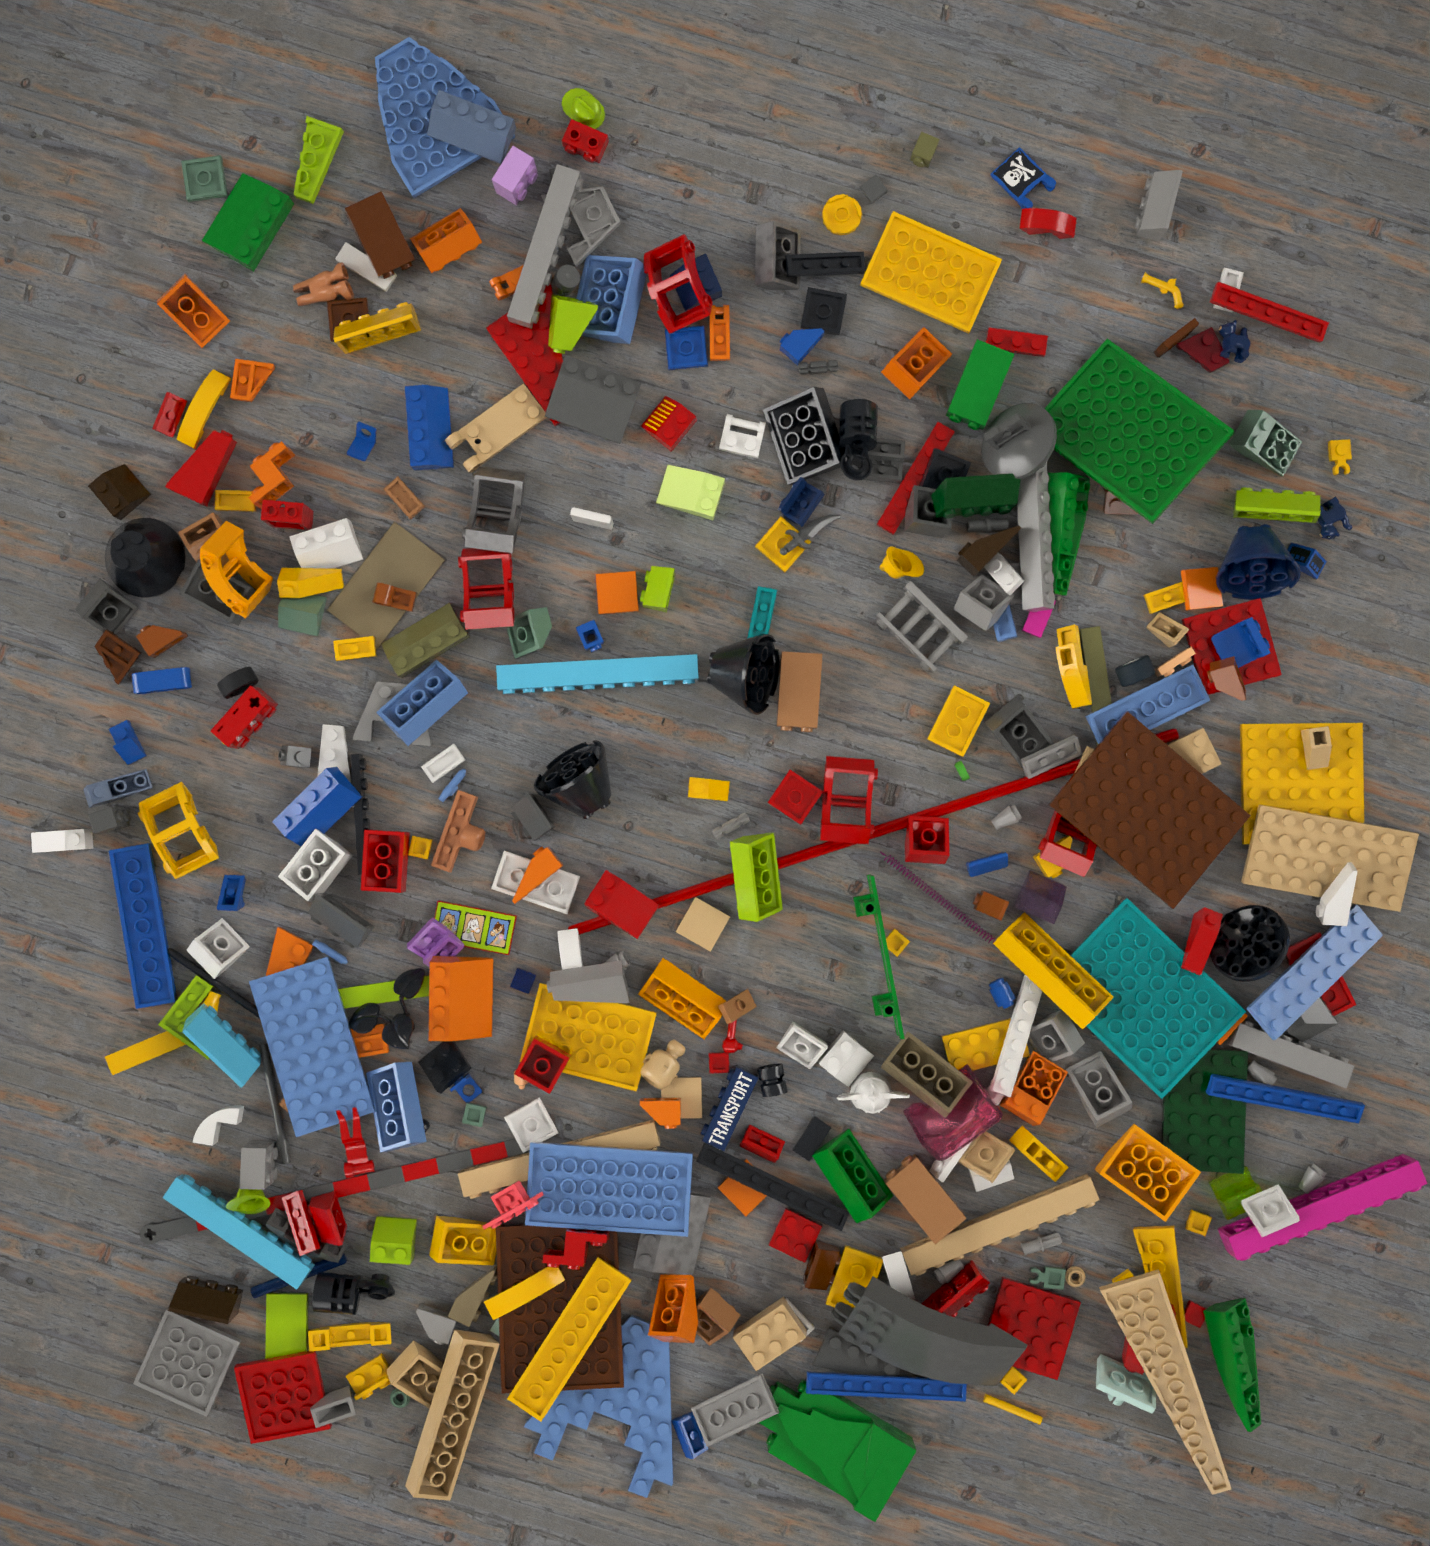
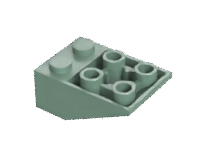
M1247 410L1229 445L1241 455L1280 476H1284L1302 441L1264 410Z

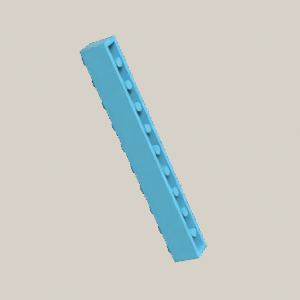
M697 654L496 666L497 690L503 691V694H515V690H523V693H535V689H543V692H554L555 688H563V691H573L575 687L583 686V690H592L598 685H603V689L615 688L616 684H623V688L635 687V683H643V686H655V682H663V685H675V681H683V684H695V680H699Z

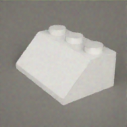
M348 518L289 536L301 568L336 569L363 560L352 522Z
M315 829L278 877L305 900L313 902L317 894L324 893L353 855L339 843Z

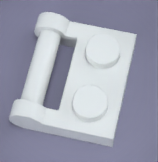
M727 414L719 450L758 459L766 423L747 421ZM734 425L755 430L758 433L757 436L731 431L730 427Z

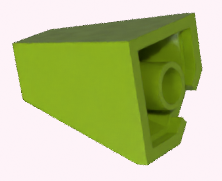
M552 295L548 346L554 349L553 352L565 354V351H572L598 309L597 304L588 301L583 303V301L575 298Z

